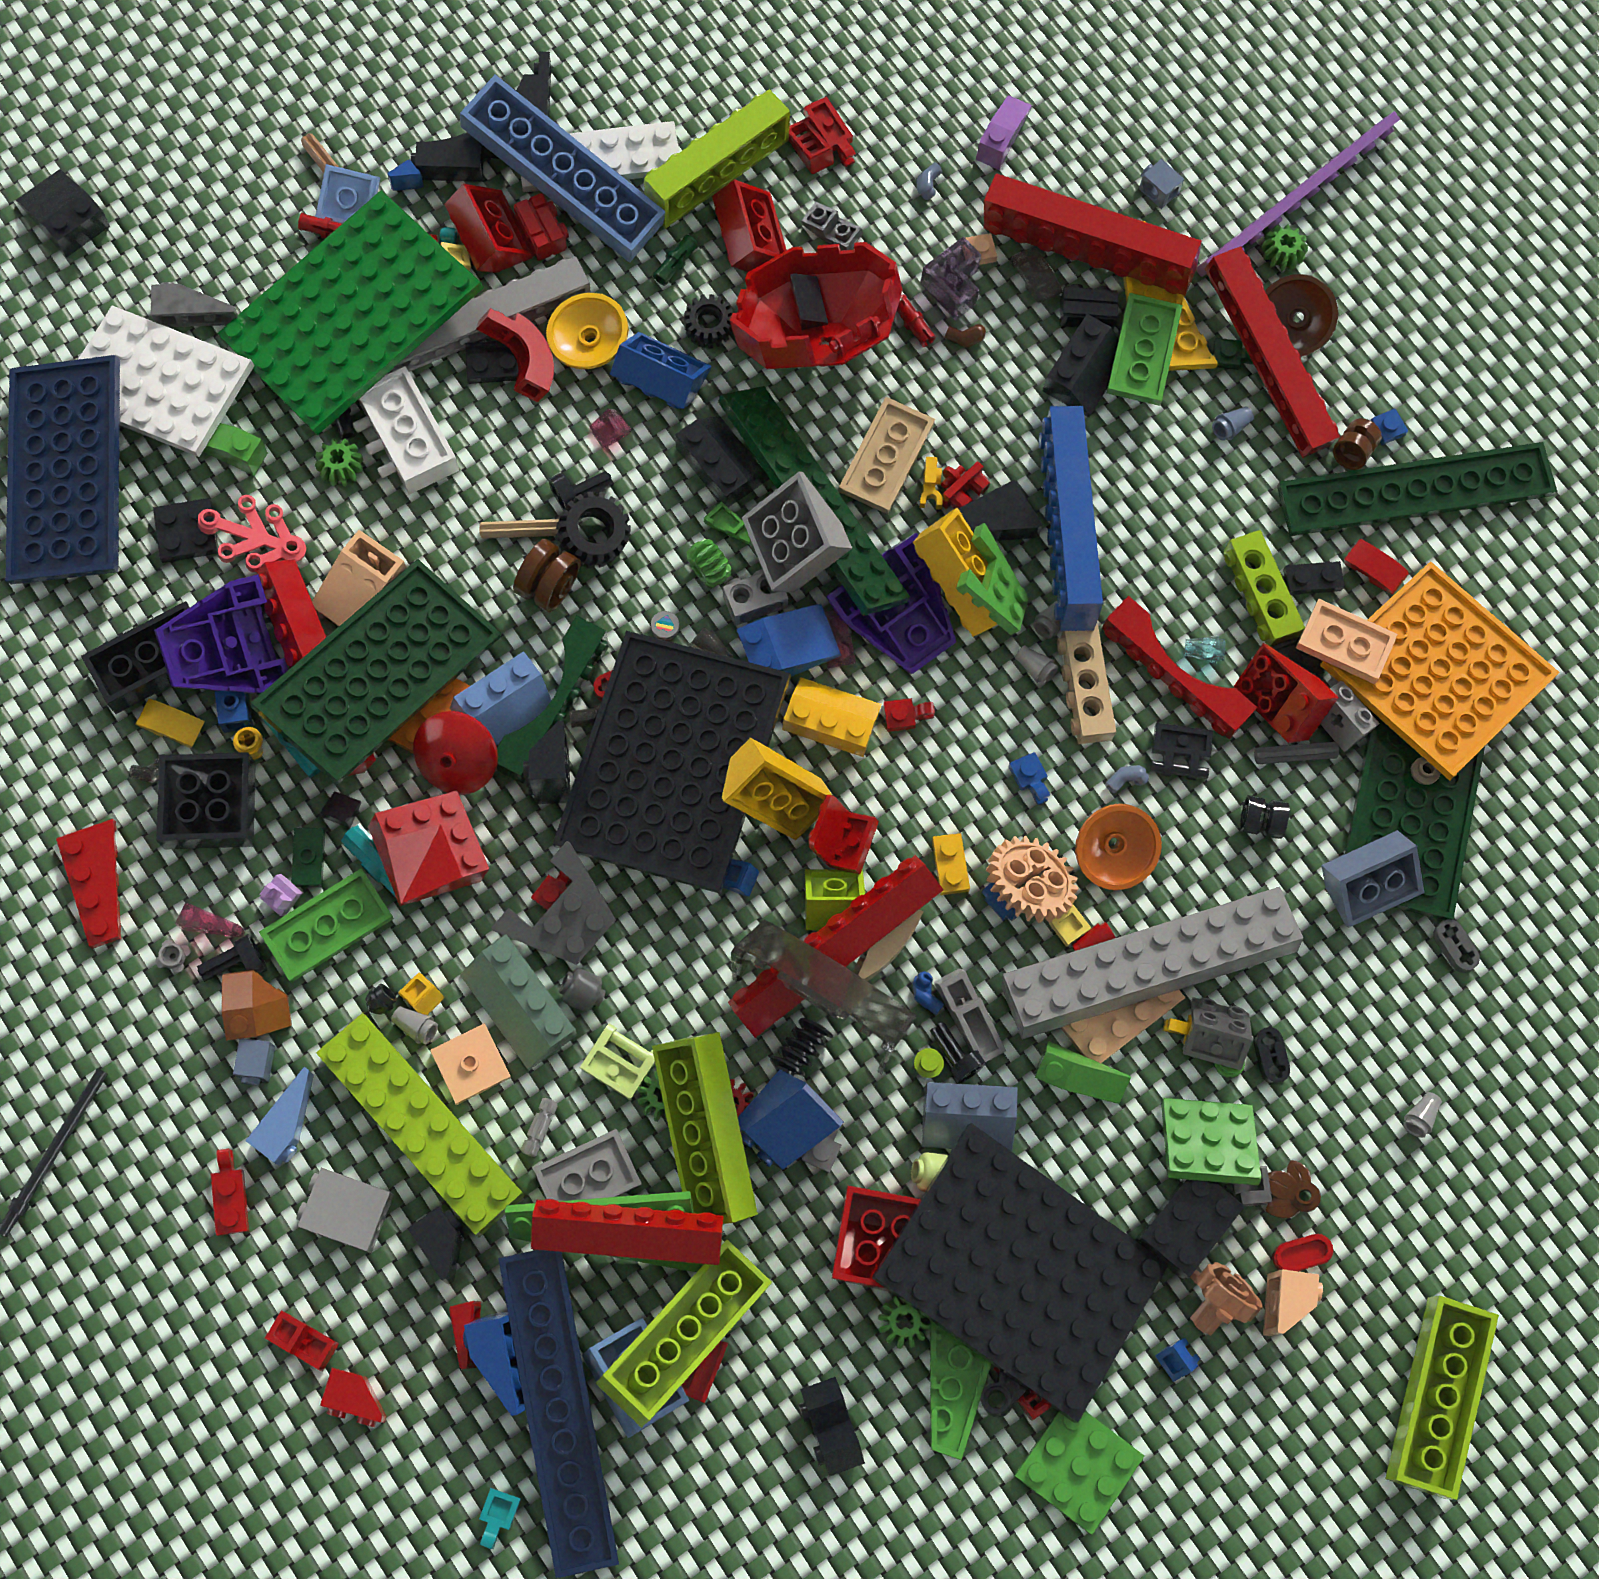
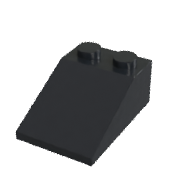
M60 169L16 199L21 208L66 258L110 227L103 210L83 188Z

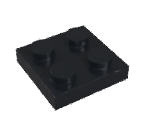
M210 498L153 507L159 556L162 563L218 554L216 533L205 534L198 527L199 513L205 509H213ZM208 516L205 517L204 520L207 522L214 521V518Z

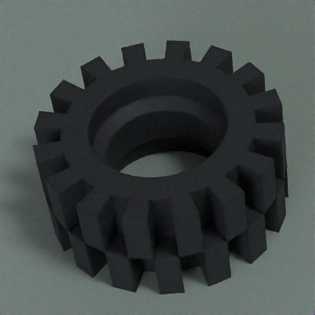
M704 294L700 295V301L695 297L692 300V305H687L684 313V327L687 337H691L693 344L699 341V347L704 348L706 343L708 344V349L713 348V343H716L717 347L722 346V340L725 343L729 340V335L731 336L733 332L730 322L733 311L730 309V304L727 301L723 304V298L720 296L717 300H714L713 294H709V299H705ZM711 314L719 319V324L714 328L708 329L701 327L698 320L703 315Z

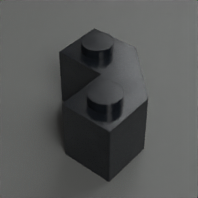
M836 1377L800 1389L804 1402L798 1405L804 1422L810 1421L818 1444V1446L813 1447L818 1465L825 1464L830 1477L865 1464L860 1443L850 1421L846 1403Z

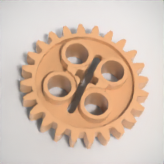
M1014 836L1011 841L1006 839L1001 845H998L988 859L990 864L986 871L990 875L987 881L995 883L990 889L991 892H999L1000 896L997 898V901L1005 900L1007 902L1006 910L1012 907L1015 908V915L1018 917L1021 913H1024L1027 921H1030L1033 916H1035L1038 923H1041L1044 918L1049 923L1055 917L1060 919L1064 913L1066 914L1077 899L1075 893L1079 890V887L1073 885L1077 881V877L1069 875L1074 868L1064 865L1067 860L1066 857H1057L1058 849L1052 852L1048 850L1049 843L1046 842L1042 847L1039 845L1038 838H1035L1030 843L1027 836H1024L1021 841ZM1024 882H1026L1025 886H1023L1022 888L1018 889L1019 887L1022 886V884H1023Z

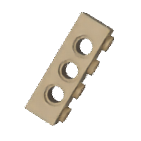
M1098 625L1095 626L1094 631H1063L1061 637L1057 639L1058 654L1063 655L1065 665H1062L1061 671L1063 681L1068 682L1069 692H1066V703L1068 709L1072 708L1073 719L1070 722L1072 735H1077L1078 744L1112 741L1116 734V726ZM1082 654L1086 657L1087 661L1079 662L1075 659L1074 655ZM1085 680L1089 682L1092 688H1082L1079 685V681ZM1090 707L1094 709L1096 715H1087L1083 708Z

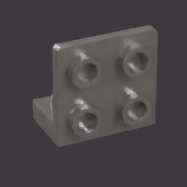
M1193 997L1191 1000L1192 1024L1183 1047V1054L1242 1070L1252 1042L1249 1013L1237 1006L1227 1007L1217 1004L1209 998L1198 999Z

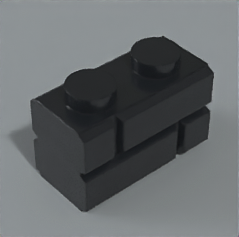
M1080 284L1064 286L1060 299V326L1079 327L1086 314H1089L1114 330L1118 318V290H1111L1107 286H1098L1095 289L1084 288Z

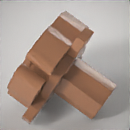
M1217 1262L1208 1264L1201 1273L1195 1270L1190 1277L1202 1289V1293L1206 1298L1191 1315L1190 1319L1200 1331L1210 1336L1222 1322L1227 1325L1232 1319L1243 1323L1251 1322L1263 1308L1261 1300L1254 1293L1252 1287L1240 1275L1236 1273L1234 1275L1230 1274L1231 1270L1227 1266Z

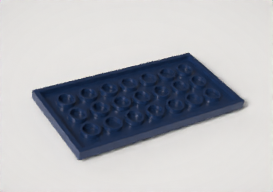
M116 355L9 368L5 581L11 585L118 572L120 359Z

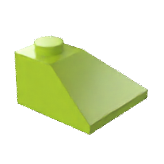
M805 869L806 930L819 931L833 915L842 913L856 897L865 894L863 869L861 874L837 869Z

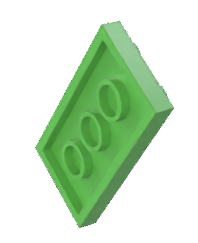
M1129 293L1107 394L1160 406L1183 305Z
M361 868L265 927L259 933L288 980L292 983L394 918Z

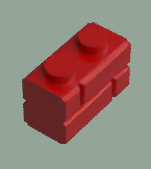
M540 193L530 197L529 200L525 199L515 203V217L537 261L567 249L566 239L569 238V234L563 222L558 223L556 219L558 213L552 200L547 202L544 194Z

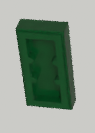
M294 828L291 883L296 887H323L324 828Z

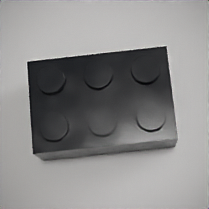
M1182 1179L1135 1240L1168 1265V1269L1184 1280L1191 1277L1245 1206L1217 1182Z

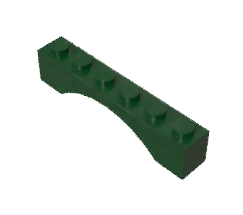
M577 615L562 639L565 651L564 671L554 698L546 709L532 722L517 731L506 734L497 747L498 763L496 770L522 784L526 780L524 779L523 761H529V750L557 721L565 722L567 718L566 710L570 704L574 705L581 694L579 688L584 680H590L595 670V661L598 656L602 658L609 647L607 631Z

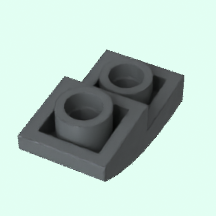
M816 201L801 220L803 226L825 242L839 244L842 251L852 250L854 244L863 235L861 227L839 218L837 210Z

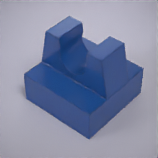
M1186 1338L1178 1340L1155 1355L1173 1382L1191 1373L1198 1367L1197 1363L1200 1358L1197 1354L1191 1356L1185 1348L1189 1344Z

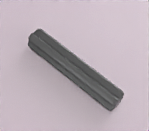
M1336 742L1258 747L1254 751L1256 764L1336 759L1339 755V747Z

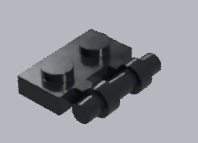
M1156 723L1154 726L1152 753L1162 754L1163 761L1152 760L1150 771L1161 773V776L1170 777L1172 774L1186 776L1188 780H1196L1197 778L1208 779L1209 768L1199 767V760L1209 761L1211 758L1213 730ZM1174 756L1189 758L1188 765L1173 763Z

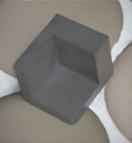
M1266 1165L1260 1166L1261 1181L1259 1185L1232 1183L1234 1197L1245 1207L1266 1205L1272 1202Z

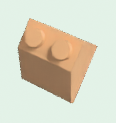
M1283 1269L1267 1274L1263 1336L1284 1334L1317 1307V1302L1321 1301L1323 1294V1285L1319 1282V1274Z

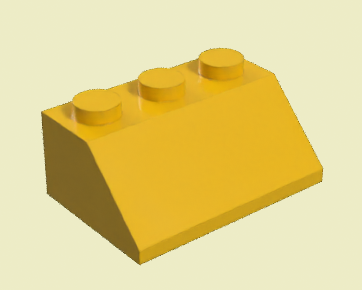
M801 677L785 713L782 730L864 757L882 704Z

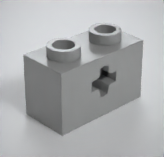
M1340 681L1330 688L1339 698L1320 724L1345 752L1360 742L1380 723L1356 697L1353 691L1343 681Z

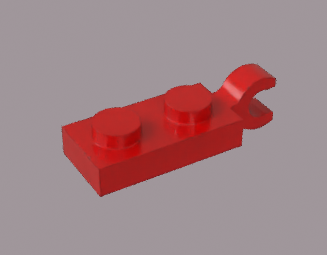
M827 96L805 106L803 114L833 151L837 150L842 164L847 167L855 163L852 156L856 155L850 145L853 142V135Z
M229 1148L217 1150V1162L220 1172L211 1173L216 1236L249 1232L244 1170L234 1169L233 1150Z

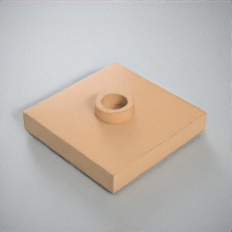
M485 1023L430 1050L456 1105L511 1078Z

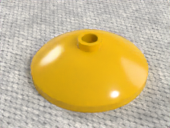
M582 293L566 299L554 310L547 324L546 336L552 353L560 362L576 369H594L609 363L616 357L619 345L627 340L629 327L622 307L615 300L599 293ZM590 338H595L594 341L587 342Z

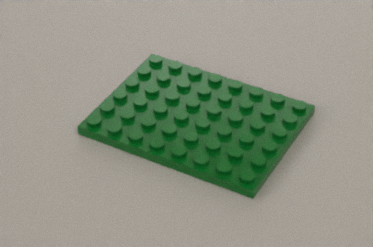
M380 190L217 334L237 355L248 358L253 362L255 366L252 370L318 436L484 287L470 271Z

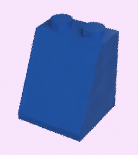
M779 1070L738 1117L743 1143L749 1148L754 1146L759 1151L756 1156L765 1165L770 1167L774 1164L782 1170L844 1123L807 1083L782 1070Z

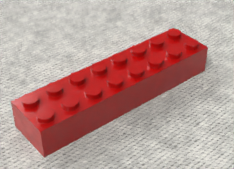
M997 173L984 199V229L994 235H1004L1013 238L1018 243H1028L1037 246L1043 251L1061 254L1069 260H1079L1088 263L1094 268L1112 271L1120 277H1130L1139 280L1144 285H1154L1163 288L1171 294L1186 296L1196 272L1201 240Z

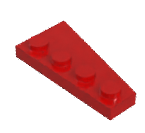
M114 819L56 838L88 945L92 949L121 939L120 902L118 901L119 876L117 874L116 862L118 852L115 839L117 828Z

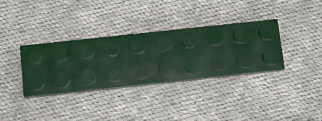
M761 386L722 394L718 400L719 405L775 487L778 489L799 471L803 472L842 523L852 549L832 563L830 568L862 615L865 616L906 604L910 598L909 594L766 387Z
M1543 442L1280 481L1277 485L1289 536L1551 497L1558 492Z

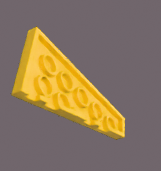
M1123 277L1126 302L1129 293L1183 305L1169 371L1214 369L1217 367L1218 362L1215 356L1211 355L1204 335L1200 334L1194 322L1195 317L1183 295L1171 294L1163 288L1154 285H1144L1139 280Z

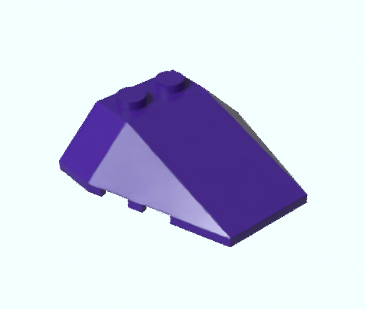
M917 533L912 534L881 554L909 594L910 598L906 604L863 616L841 583L826 596L839 618L909 674H914L956 643L947 608L944 607L940 593L942 591L941 586L933 580L930 569L924 559H921L916 553L913 541L918 537Z
M259 574L228 582L154 630L172 687L262 693L288 671L285 658L276 659L260 606L265 604L267 600Z

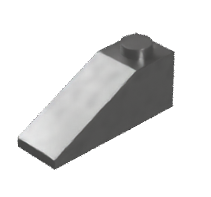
M172 282L151 285V316L154 322L163 326L227 325L234 318H237L238 313L234 306L184 285Z

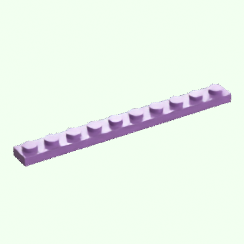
M1394 111L1380 120L1197 266L1196 271L1201 277L1207 274L1204 268L1214 256L1239 246L1243 248V245L1247 242L1251 245L1264 236L1262 232L1264 228L1272 229L1283 220L1281 215L1284 212L1291 214L1302 205L1299 200L1304 196L1308 200L1321 190L1318 186L1324 181L1327 185L1339 176L1337 172L1339 168L1343 167L1345 170L1358 160L1356 155L1359 152L1364 155L1376 146L1374 140L1378 137L1383 140L1395 130L1392 126L1401 120L1397 113Z

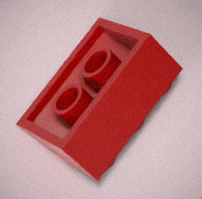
M734 179L712 196L731 267L749 272L787 250L769 191Z
M462 184L444 204L477 271L497 273L532 259L535 256L502 190Z

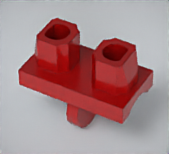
M977 461L966 472L961 465L956 469L947 466L942 471L945 479L941 482V486L947 489L943 493L944 500L942 506L946 510L950 506L954 509H959L972 502L973 500L965 493L969 488L979 497L989 489L990 482L982 474L984 466Z

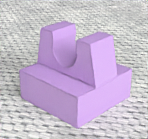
M278 874L264 887L259 898L278 915L285 916L302 895V892L286 877Z

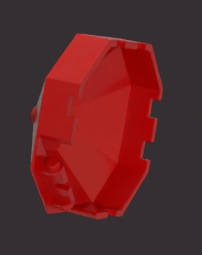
M856 242L854 244L855 250L841 251L839 244L818 245L816 253H804L803 247H792L746 274L745 282L747 287L746 289H741L736 302L738 311L737 313H732L730 318L737 346L766 369L825 367L847 363L889 338L903 290L896 262L867 242ZM790 274L817 276L828 325L805 330L801 329L791 288ZM826 341L829 343V345L822 344V342Z

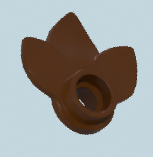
M1291 1160L1288 1164L1287 1172L1272 1171L1268 1173L1271 1195L1274 1196L1272 1202L1268 1203L1265 1209L1268 1214L1285 1219L1293 1217L1299 1211L1311 1212L1319 1206L1321 1201L1320 1191L1316 1185L1311 1183V1174L1305 1165ZM1303 1191L1309 1192L1311 1194L1310 1200H1301L1299 1197L1300 1193Z

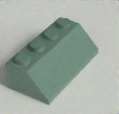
M507 934L481 951L460 974L528 1071L578 1036L574 1026Z

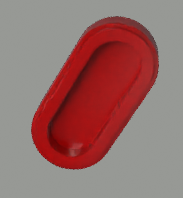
M1312 1234L1278 1245L1273 1251L1272 1260L1278 1270L1301 1271L1327 1263L1333 1255V1245L1326 1236Z

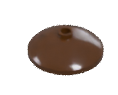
M1294 274L1280 278L1265 290L1269 300L1275 305L1276 314L1282 325L1288 330L1291 343L1298 350L1301 357L1318 351L1331 339L1337 327L1339 310L1333 292L1324 282L1310 275ZM1302 313L1304 315L1303 321L1296 323L1294 320L1295 316Z

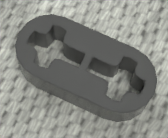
M1447 919L1435 927L1433 931L1435 942L1456 971L1466 973L1479 964L1480 955L1478 950L1457 921ZM1452 929L1454 934L1451 938H1445L1443 933L1446 930ZM1468 954L1471 959L1461 963L1459 958L1462 955Z

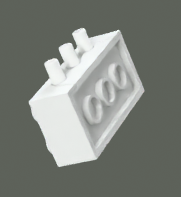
M406 366L385 375L358 399L366 417L353 422L356 432L359 433L372 427L378 439L365 445L368 454L373 455L384 449L391 461L377 468L381 478L397 472L410 495L459 471L452 449Z

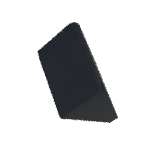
M334 791L320 814L324 819L350 828L362 802Z

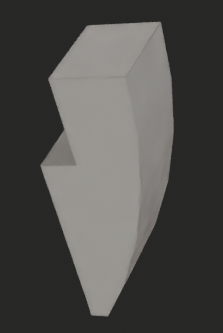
M957 969L934 981L950 1016L971 1052L978 1050L985 1062L1006 1052L984 1003L977 996L965 970Z

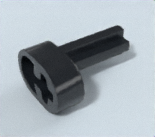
M607 471L571 487L563 473L548 479L550 489L562 510L580 494L585 496L587 492H593L595 495L614 486L611 480L612 477Z
M247 934L234 941L235 946L198 965L197 971L203 981L206 982L242 962L247 971L254 970L258 974L267 971L265 961L253 938Z
M945 1022L939 1023L930 1030L951 1063L952 1068L950 1072L958 1084L973 1077L986 1065L978 1050L965 1055Z

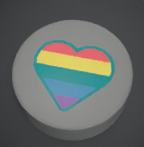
M661 611L655 614L651 620L652 634L657 639L665 641L675 638L679 632L677 616L669 611Z

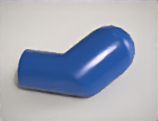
M925 971L920 972L913 980L914 999L931 1013L937 1015L944 1006V1003L932 995V975Z

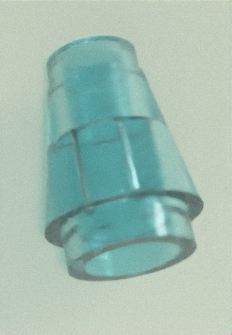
M1219 635L1185 639L1184 656L1217 664V661H1224L1226 639L1219 638Z

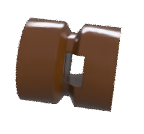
M1354 419L1334 445L1333 456L1335 460L1346 469H1361L1380 444L1382 434L1379 427L1368 419Z

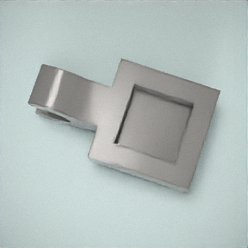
M839 1128L807 1151L802 1161L830 1173L842 1144L834 1141Z

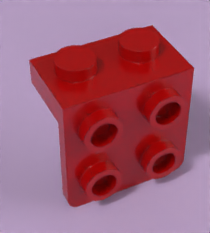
M826 795L824 802L819 807L815 827L809 834V848L829 868L861 874L879 821L872 816L849 812L835 796Z

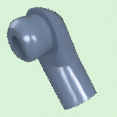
M936 162L917 177V191L924 200H929L936 194V190L932 187L933 180L942 174V169Z

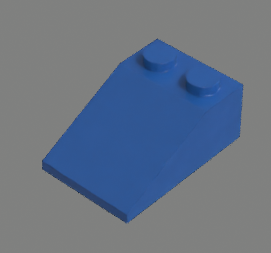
M821 603L765 617L737 629L750 663L788 672L791 677L842 656Z
M508 1311L486 1315L464 1325L463 1341L465 1347L469 1349L470 1358L511 1416L525 1411Z

